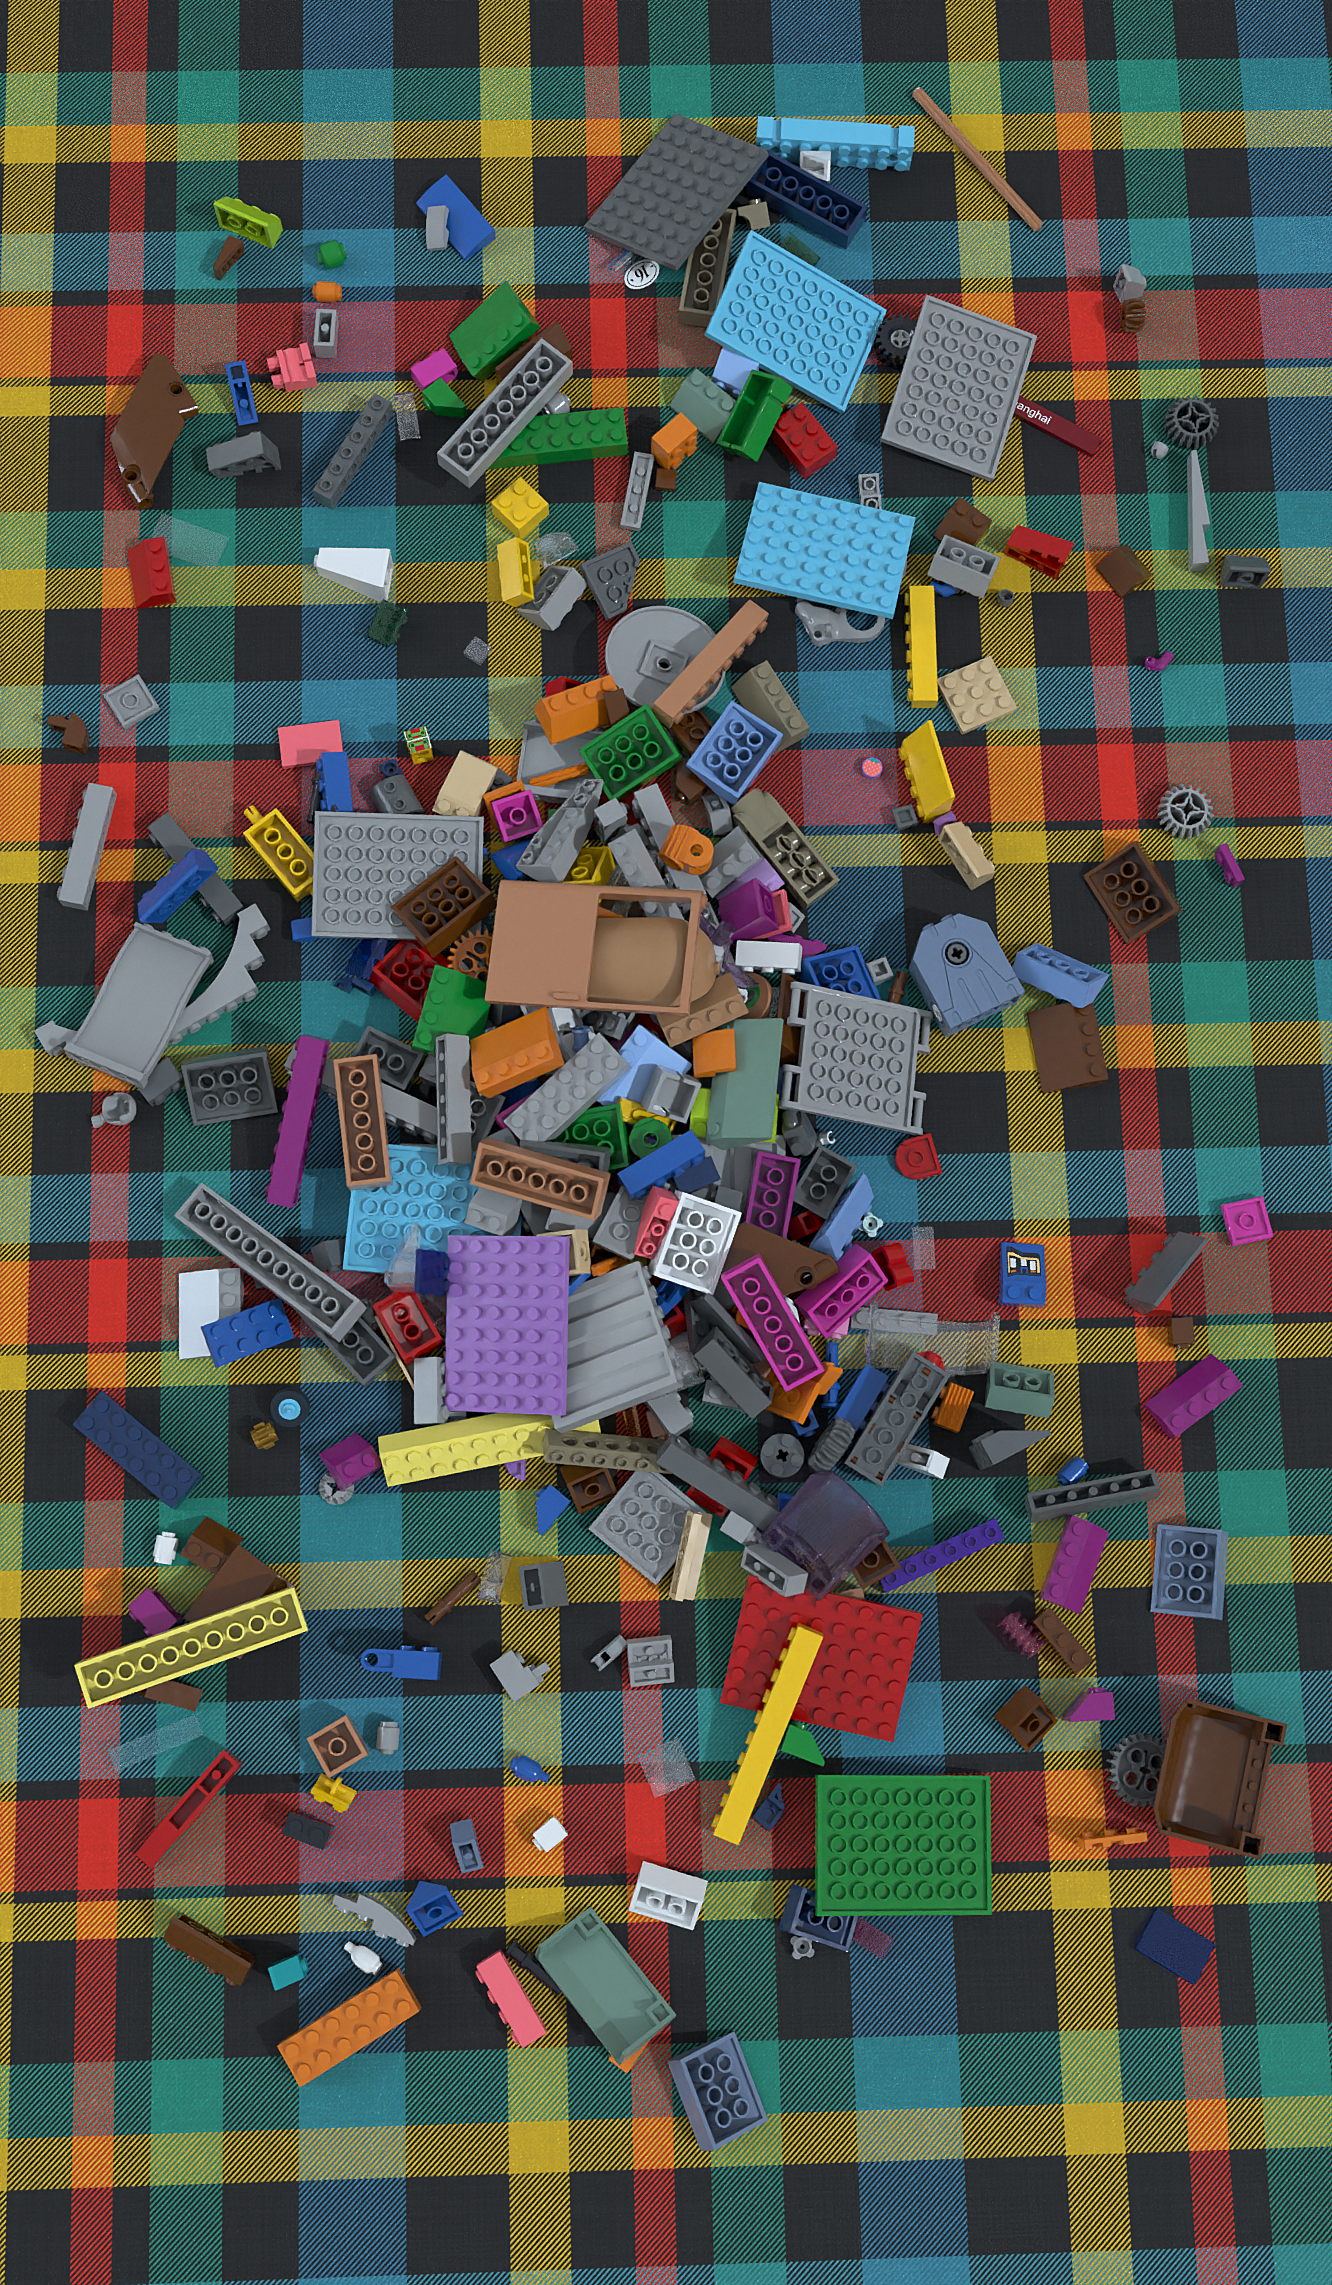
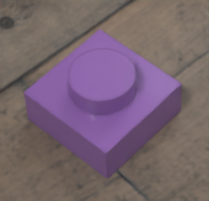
M952 811L934 820L935 833L938 837L945 825L956 823V816Z

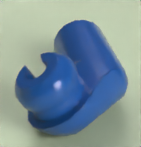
M934 580L930 585L934 586L935 593L943 597L955 594L959 590V588H955L950 584L945 583L942 585Z

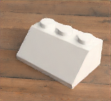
M643 1861L628 1911L693 1930L703 1904L708 1881Z

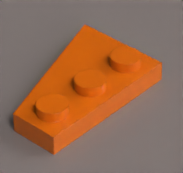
M1139 1827L1126 1828V1832L1118 1833L1117 1829L1104 1830V1834L1098 1835L1095 1834V1831L1082 1832V1836H1076L1077 1846L1085 1850L1092 1849V1845L1095 1847H1109L1112 1843L1124 1845L1148 1842L1147 1832L1140 1831Z

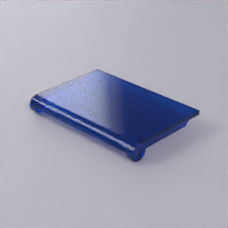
M1156 1908L1140 1940L1137 1942L1135 1950L1190 1984L1195 1985L1215 1943Z

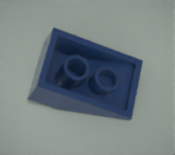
M791 1884L778 1929L848 1952L858 1916H816L815 1891Z

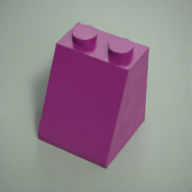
M757 878L750 880L719 899L720 908H718V914L723 922V927H721L722 935L732 944H736L737 940L745 941L779 930L772 891Z

